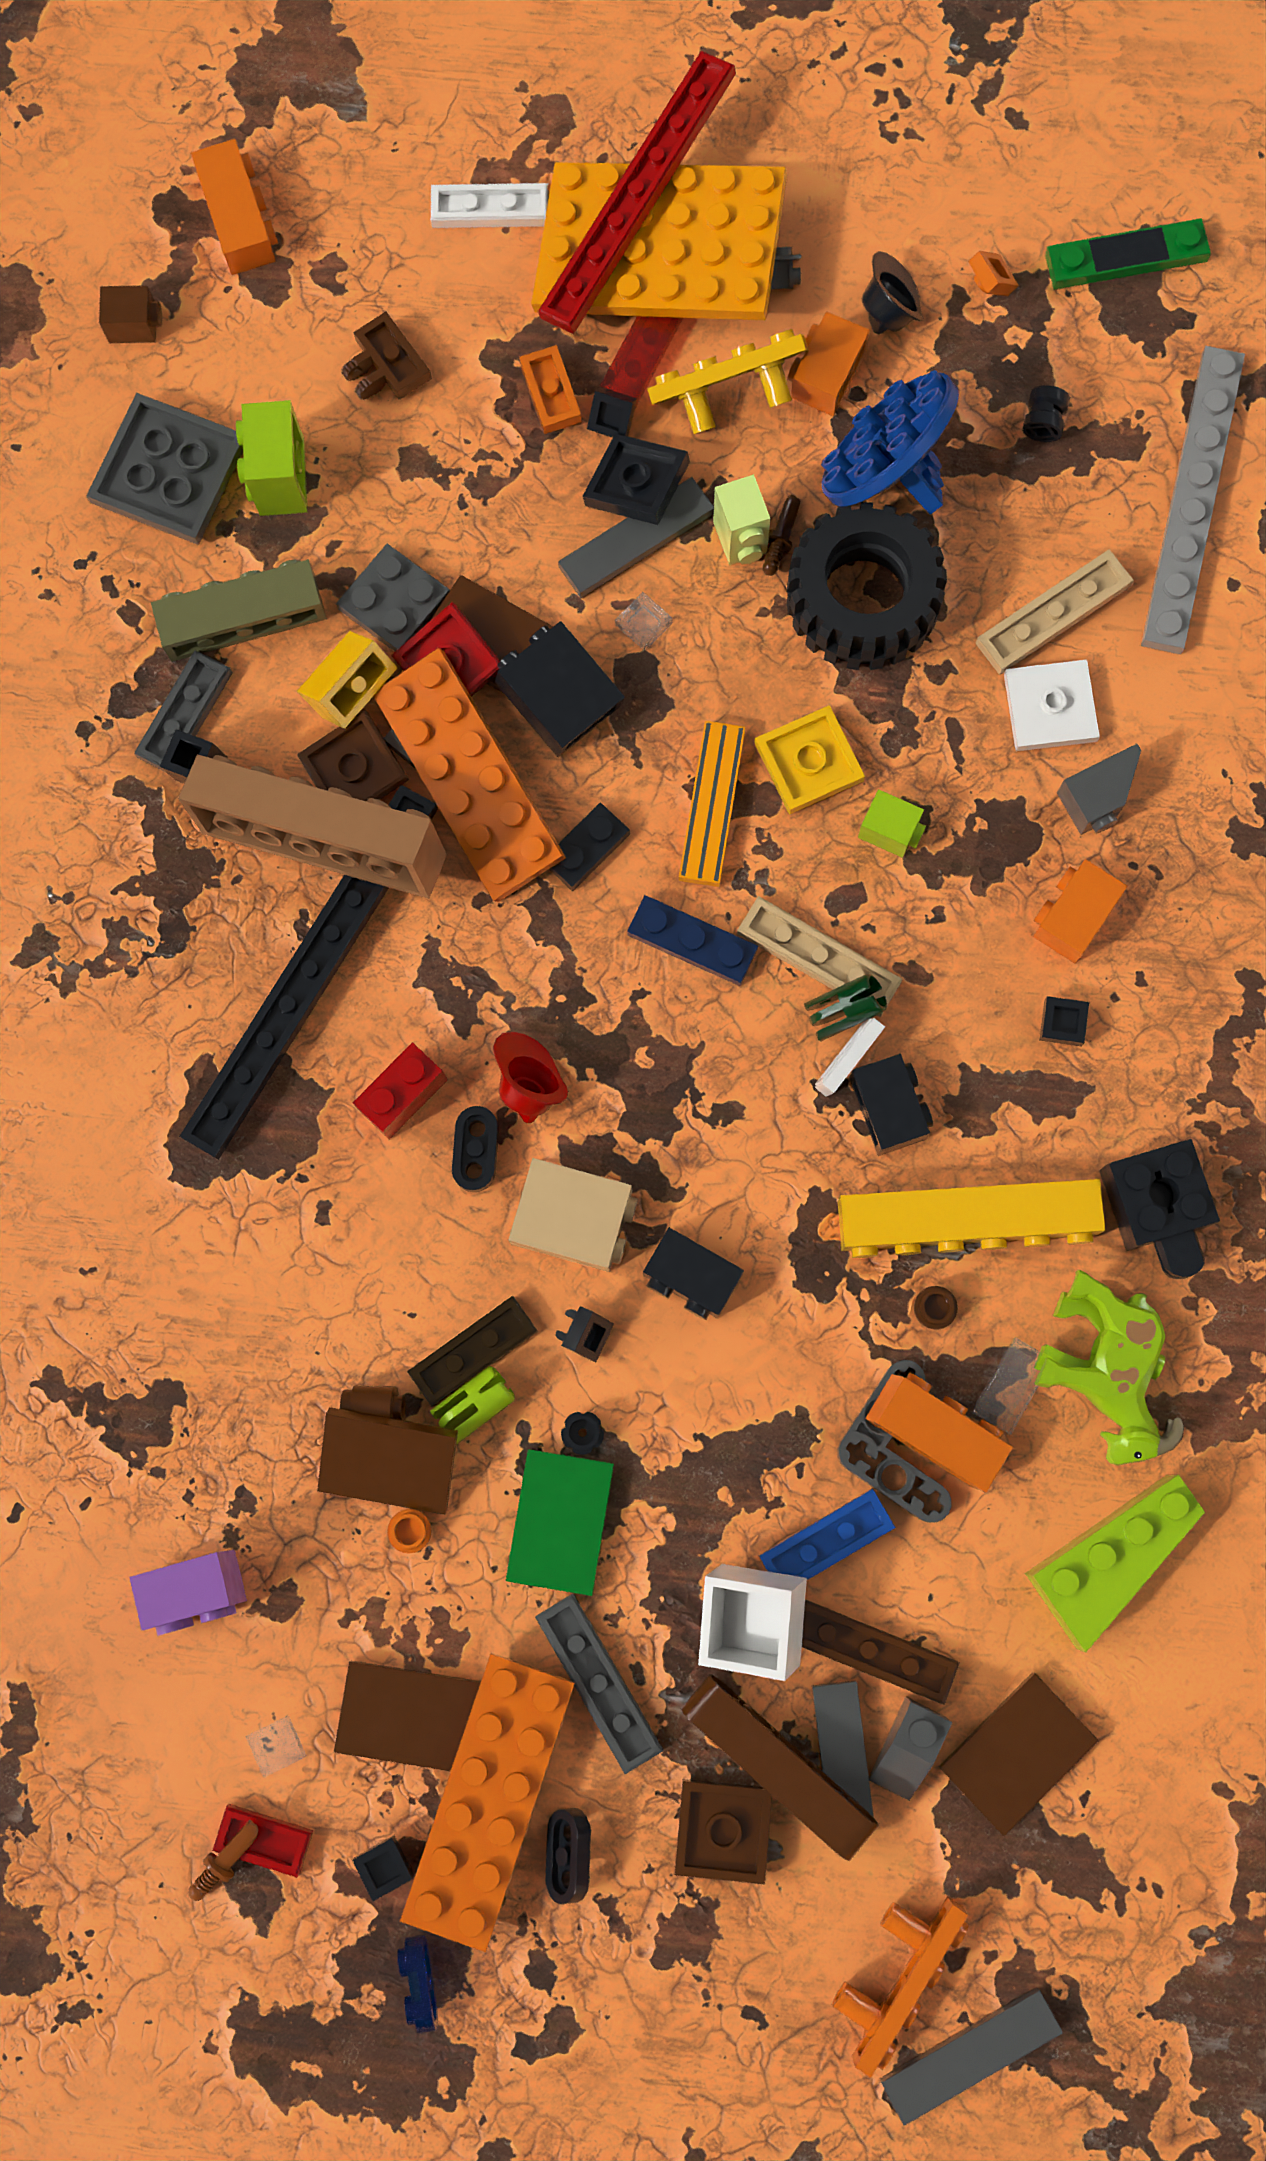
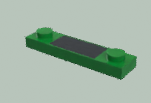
M1202 218L1047 246L1045 253L1053 290L1208 262L1211 255Z

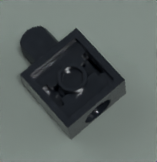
M1192 1139L1114 1161L1099 1170L1126 1251L1154 1243L1162 1270L1168 1277L1186 1279L1198 1273L1204 1266L1205 1258L1195 1231L1220 1222Z

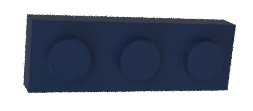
M644 895L627 930V936L738 986H741L758 950V945Z

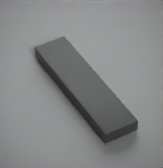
M693 477L678 485L658 525L626 518L558 561L559 568L579 597L583 598L714 514V506Z
M572 1593L536 1615V1620L571 1681L576 1682V1690L624 1774L629 1773L663 1752V1747L575 1594Z
M1036 1987L881 2077L880 2081L905 2126L1063 2034L1041 1991Z

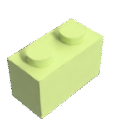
M753 474L715 487L713 523L729 565L738 562L750 564L759 560L768 550L771 518Z

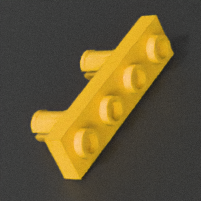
M789 329L770 336L771 344L756 349L755 344L750 343L731 350L733 358L718 363L716 356L694 363L695 371L680 376L678 370H674L655 377L657 385L647 388L652 404H660L677 397L679 400L683 399L693 434L716 427L705 392L709 390L708 386L751 371L760 375L769 408L790 402L792 398L782 364L785 363V359L809 351L805 335L798 334L795 336L793 329Z

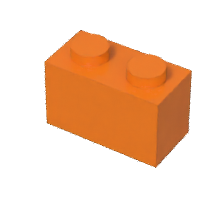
M826 311L820 324L813 323L807 334L806 342L809 351L805 352L803 358L796 357L790 368L788 380L792 381L791 398L834 416L867 350L870 329Z
M1084 859L1078 870L1070 866L1056 886V888L1063 891L1056 903L1054 904L1047 900L1033 920L1040 925L1033 937L1076 964L1128 886Z

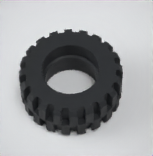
M861 502L860 508L851 510V506L838 507L835 517L832 518L830 514L825 513L816 520L815 530L807 528L800 537L799 547L794 548L786 591L788 593V614L793 616L792 626L798 636L807 635L805 645L813 653L821 649L825 652L824 660L834 665L838 659L847 662L846 669L858 670L860 664H869L870 670L882 669L884 660L887 659L895 665L905 660L907 650L915 653L923 645L925 636L931 634L936 624L947 582V572L942 567L944 556L940 547H932L934 536L928 528L924 527L919 530L916 527L918 519L909 513H906L904 517L895 514L896 507L885 504L884 510L874 509L873 502ZM854 561H870L889 569L900 581L904 595L897 605L886 611L874 614L858 613L844 607L832 596L827 586V580L833 571L844 564Z

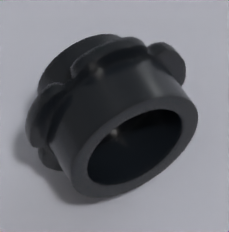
M575 1412L570 1414L564 1422L565 1428L561 1431L564 1445L573 1448V1452L580 1455L589 1454L592 1448L599 1447L604 1439V1431L600 1428L601 1421L591 1412H586L585 1414ZM582 1428L587 1431L585 1437H580L578 1434Z

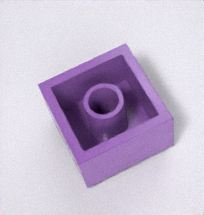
M235 1549L215 1552L129 1577L141 1630L156 1627L157 1636L194 1626L192 1617L199 1615L201 1623L236 1614L235 1604L247 1601Z

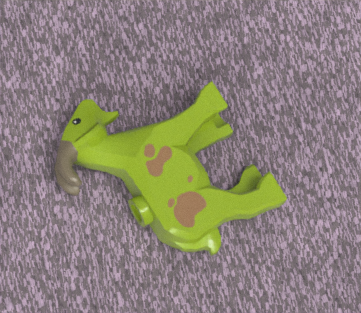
M1077 1270L1069 1292L1061 1293L1053 1317L1064 1319L1075 1315L1085 1317L1099 1331V1334L1093 1343L1089 1360L1076 1358L1047 1344L1042 1346L1034 1366L1035 1369L1040 1371L1035 1385L1046 1388L1059 1385L1080 1392L1101 1413L1121 1427L1118 1434L1101 1431L1100 1434L1108 1444L1106 1459L1110 1464L1123 1465L1143 1462L1173 1450L1183 1438L1184 1424L1182 1419L1179 1417L1175 1418L1174 1421L1168 1419L1164 1433L1160 1436L1158 1428L1148 1411L1144 1397L1150 1379L1156 1380L1159 1377L1165 1363V1356L1160 1354L1165 1340V1332L1160 1316L1154 1308L1147 1304V1295L1143 1293L1135 1294L1129 1298L1127 1303L1123 1302L1113 1294L1108 1286L1093 1279L1086 1272Z

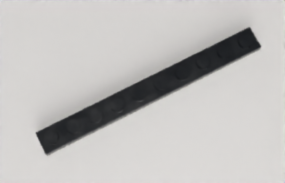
M400 785L388 804L392 809L406 812L407 809L420 811L431 820L438 811V807L434 802L403 785ZM347 875L342 877L179 1137L212 1157L220 1159L389 887Z

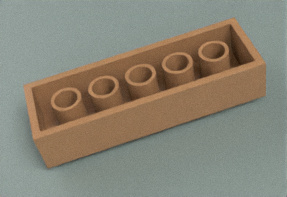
M197 754L178 798L204 835L430 899L447 855L431 819L420 811L414 809H407L406 812L395 810L385 802L374 798H368L367 801L352 798L347 792L334 787L328 788V791L316 788L308 781L299 777H290L289 780L280 778L263 767L252 766L251 769L237 766L232 760L219 755H215L212 759Z

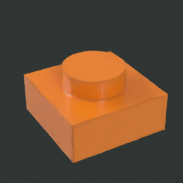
M978 251L968 261L975 273L974 281L976 285L986 294L1009 296L1019 286L1003 258L998 253Z

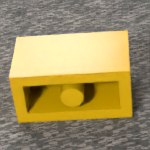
M349 631L297 692L321 718L345 729L398 667L374 640Z

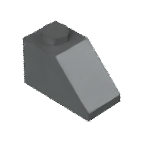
M1138 744L1062 782L1057 794L1080 835L1094 829L1096 834L1103 832L1118 822L1116 817L1126 804L1140 757L1141 749Z
M905 1697L870 1773L869 1781L910 1801L932 1768L952 1722L947 1717Z

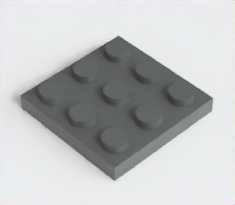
M136 393L86 497L91 504L199 545L237 466V459L243 453V446L238 444L236 430Z

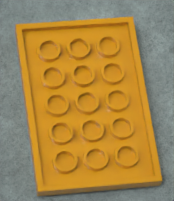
M555 162L531 301L534 313H538L539 308L629 164ZM679 165L587 314L766 321L787 182L786 167Z

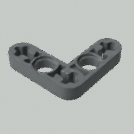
M901 1360L892 1364L887 1369L841 1439L837 1448V1457L840 1464L846 1470L918 1519L925 1522H938L943 1520L950 1512L951 1497L949 1492L938 1482L886 1448L892 1436L882 1429L874 1427L871 1422L865 1419L891 1374H894L896 1371L903 1373L910 1369L914 1372V1375L925 1381L923 1369L917 1363L910 1360ZM860 1441H863L866 1444L864 1452L874 1460L877 1459L878 1452L886 1456L876 1466L873 1478L865 1474L871 1468L870 1465L861 1460H858L855 1464H851L848 1461L850 1452L846 1450V1447L849 1443L857 1445ZM891 1464L900 1466L906 1474L904 1486L896 1491L887 1489L882 1482V1472ZM915 1477L922 1480V1484L917 1487L918 1490L927 1495H931L934 1491L940 1494L937 1502L942 1505L939 1512L931 1510L928 1514H925L922 1511L924 1503L914 1495H911L909 1504L902 1499L912 1489Z

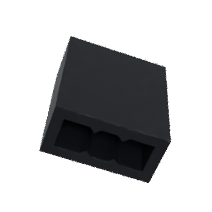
M562 621L551 629L548 625L541 627L528 640L531 645L520 654L517 650L507 654L497 665L500 670L497 672L495 679L496 685L557 757L561 756L615 712L625 698Z

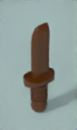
M792 494L785 500L776 529L769 530L768 543L770 544L762 566V570L767 576H773L777 573L783 553H788L792 548V542L789 540L800 506V499Z

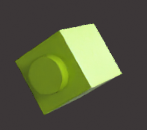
M878 789L863 820L858 838L903 858L908 846L917 848L926 825L919 823L924 809Z

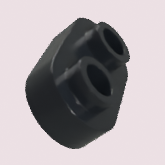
M472 1106L462 1111L455 1124L452 1175L456 1183L468 1192H481L487 1189L492 1184L496 1174L499 1125L494 1114L481 1106ZM475 1123H482L486 1127L484 1134L479 1137H475L470 1133V1129ZM474 1164L480 1165L482 1167V1174L475 1179L469 1178L467 1176L468 1168Z
M578 1808L557 1810L548 1821L545 1880L550 1897L558 1904L580 1902L586 1896L589 1888L591 1827L584 1812Z

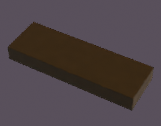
M511 1296L407 1372L431 1407H434L484 1369L493 1365L536 1334L538 1330L514 1296Z

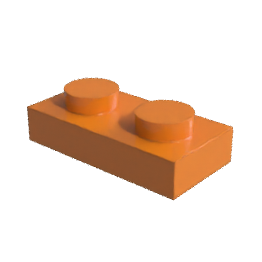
M557 345L520 356V366L544 434L581 423L582 415Z

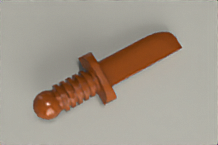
M248 1820L218 1855L209 1853L204 1858L203 1862L207 1868L195 1880V1883L190 1886L188 1891L189 1897L192 1900L200 1901L203 1899L206 1893L220 1879L224 1882H229L235 1874L231 1867L257 1838L258 1827L255 1823Z

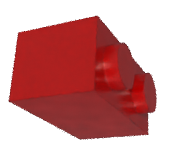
M412 1042L357 1097L353 1104L360 1113L390 1140L448 1079L443 1070Z

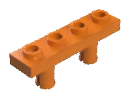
M948 1896L933 1921L928 1924L895 1902H892L886 1910L880 1925L912 1947L913 1954L884 2002L877 2004L847 1982L841 1985L832 2001V2007L865 2029L864 2036L852 2054L855 2068L869 2078L873 2076L877 2067L884 2070L889 2064L896 2050V2044L893 2043L901 2027L908 2029L912 2025L921 2007L917 2002L926 1986L932 1989L943 1973L945 1964L941 1960L949 1947L957 1948L967 1933L969 1924L965 1922L968 1917L967 1912L963 1906Z

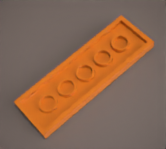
M440 648L436 649L377 691L374 695L376 702L493 901H501L566 858L443 650Z
M494 1653L490 1654L400 1922L486 1953L576 1682Z

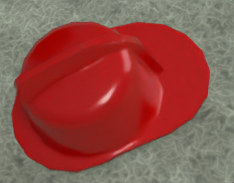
M517 1032L502 1033L495 1039L493 1045L494 1056L502 1073L498 1090L499 1096L506 1106L518 1112L525 1123L534 1122L538 1116L548 1111L552 1105L561 1104L567 1099L569 1091L558 1072L553 1058L537 1040Z

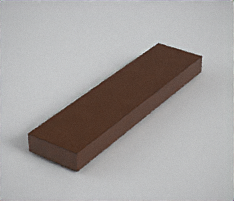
M805 1600L802 1635L803 1648L945 1705L960 1662Z

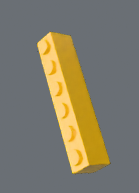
M1100 1179L841 1195L838 1199L841 1251H852V1258L878 1256V1249L895 1248V1255H914L921 1253V1246L937 1245L938 1252L940 1253L964 1251V1244L981 1243V1250H996L1007 1248V1241L1024 1240V1247H1042L1051 1245L1050 1238L1067 1237V1244L1069 1245L1087 1244L1094 1242L1093 1236L1105 1231Z

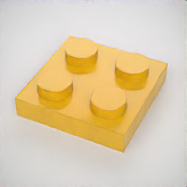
M830 705L755 738L754 744L789 815L864 782L865 775Z

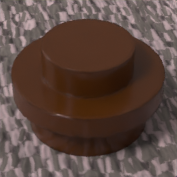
M940 1286L928 1287L922 1290L915 1299V1316L926 1328L934 1330L943 1329L949 1326L957 1315V1301L954 1295L946 1288Z

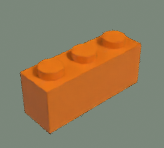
M235 139L190 152L231 275L276 262L271 246L278 244V240L271 219L264 222L262 220L260 212L267 210L260 187H251L249 179L256 177L248 152L240 154Z
M909 1373L906 1378L891 1374L865 1419L970 1487L987 1493L1013 1448L1000 1439L1004 1432L983 1419H980L979 1423L976 1424L965 1417L968 1409L952 1398L945 1396L941 1401L929 1393L932 1386L912 1373Z

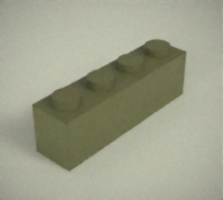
M309 559L303 561L288 560L280 564L278 568L263 572L258 570L243 573L238 579L227 582H208L202 585L200 589L186 593L171 592L164 595L161 600L151 602L161 645L171 662L191 657L195 650L200 653H206L327 619L316 577Z

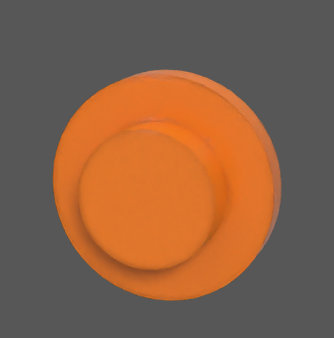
M405 1509L392 1517L388 1525L387 1534L391 1545L396 1550L410 1554L422 1550L428 1544L432 1528L425 1514L415 1509Z

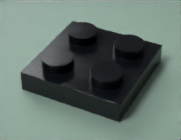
M615 433L582 496L585 506L658 525L690 463L688 451Z

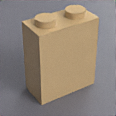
M532 1158L508 1241L511 1245L610 1272L612 1263L620 1264L626 1239L619 1238L624 1221L632 1223L638 1198L631 1197L632 1185Z

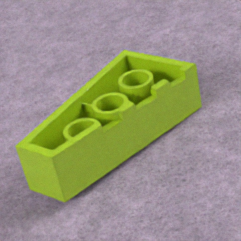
M1179 1474L1166 1475L1030 1569L1025 1575L1075 1648L1086 1653L1203 1516L1205 1511Z

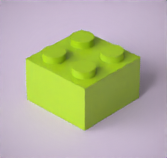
M291 400L241 404L242 420H236V436L239 446H243L244 458L237 459V469L240 483H245L248 501H254L260 516L308 513L304 437Z

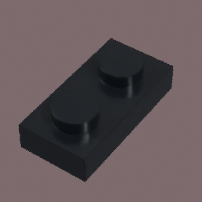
M600 802L558 844L566 858L549 870L571 891H574L630 835V829Z

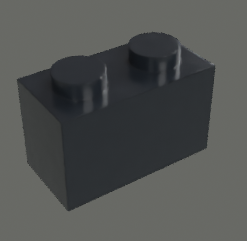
M901 1053L852 1070L849 1079L878 1156L927 1139L930 1135L929 1127L933 1126L932 1116L925 1102L919 1104L914 1090L915 1087H918L915 1070L911 1063L904 1064Z
M669 1227L645 1267L643 1276L649 1279L646 1285L648 1288L667 1299L674 1293L687 1301L684 1306L686 1310L701 1319L707 1320L709 1315L718 1319L741 1279L744 1270Z

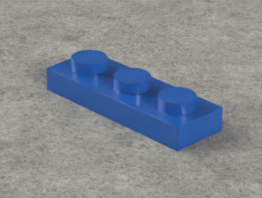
M870 1489L760 1554L759 1557L768 1572L803 1577L809 1580L896 1527L874 1490Z

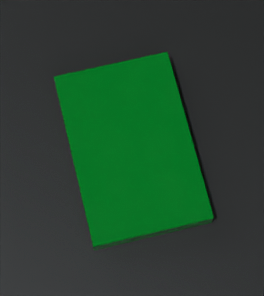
M528 1449L506 1582L588 1596L593 1595L614 1468L613 1463Z

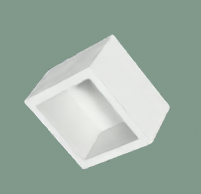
M721 1564L707 1574L704 1584L699 1665L785 1681L800 1667L807 1578Z

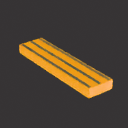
M705 721L679 881L720 887L745 726Z

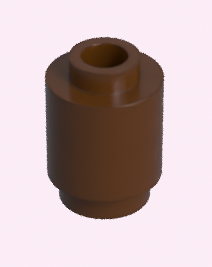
M355 1385L352 1390L344 1389L342 1391L340 1409L404 1421L406 1399L404 1395H399L396 1386Z

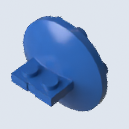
M933 370L906 384L903 380H898L886 390L884 399L873 408L866 406L855 415L852 420L854 427L845 436L837 449L831 451L821 463V466L825 469L821 482L822 491L834 505L850 506L885 491L898 481L907 488L930 515L943 505L941 488L944 484L940 477L942 465L932 451V448L947 427L958 403L959 390L950 377L945 373H938L936 370Z

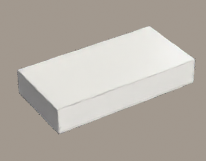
M870 1018L863 1022L815 1083V1088L826 1097L833 1094L885 1026L875 1018Z

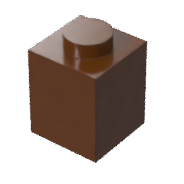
M100 286L99 324L108 342L156 343V327L162 326V309L160 302L154 301L148 286Z

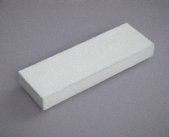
M548 183L431 185L432 228L544 226L549 200Z

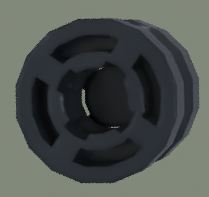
M1041 385L1032 389L1028 402L1031 411L1025 416L1022 428L1023 433L1028 438L1039 442L1059 440L1065 424L1062 415L1067 413L1070 402L1069 394L1059 387Z

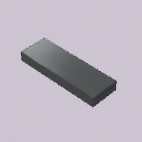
M195 650L135 750L134 754L136 757L164 771L160 768V764L175 730L177 729L193 736L197 735L233 673L230 667Z
M857 1681L812 1685L822 1771L873 1816Z

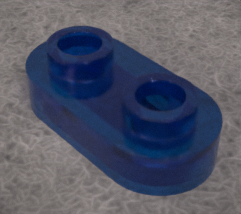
M424 1934L406 1937L405 1948H399L397 1951L400 1976L408 1977L410 1995L404 1997L406 2021L408 2025L415 2024L418 2034L436 2031L438 2029V2010L427 1939Z

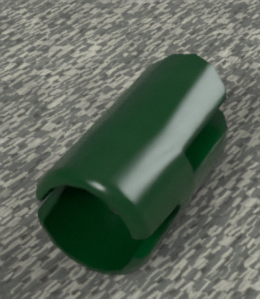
M865 974L804 1003L805 1009L810 1011L839 999V1002L811 1015L809 1019L812 1026H819L844 1015L847 1016L817 1031L816 1036L820 1042L886 1010V996L875 999L874 995L871 996L882 989L880 983L873 975Z

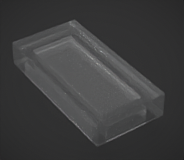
M1016 1337L1013 1338L971 1413L996 1426L1007 1435H1011L1039 1387L1035 1385V1381L1040 1371L1034 1367L1040 1351Z

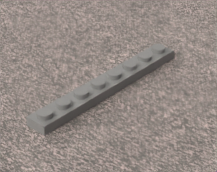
M1205 346L1203 350L1141 642L1143 647L1180 655L1185 648L1245 357L1243 353Z

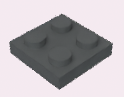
M386 544L338 600L336 605L339 611L395 652L431 621L450 589L392 546Z

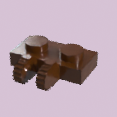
M387 312L382 313L353 332L355 341L363 352L345 363L341 373L347 381H354L359 376L366 374L372 365L377 369L356 385L355 392L360 399H368L372 395L379 393L387 383L400 400L432 379L428 367Z

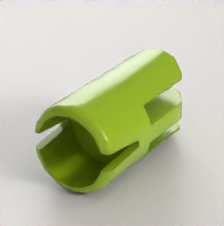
M489 1366L431 1409L430 1413L434 1419H440L438 1424L441 1428L458 1430L457 1445L514 1402L515 1395L511 1388H506L504 1385L506 1381L494 1367Z

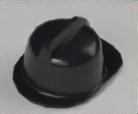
M878 251L872 258L873 277L862 295V303L868 312L869 322L874 333L879 335L886 330L899 331L912 320L920 322L924 318L920 308L917 286L909 272L893 256L886 252Z

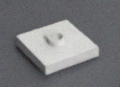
M1087 660L1005 670L1004 679L1016 751L1098 741L1100 736Z

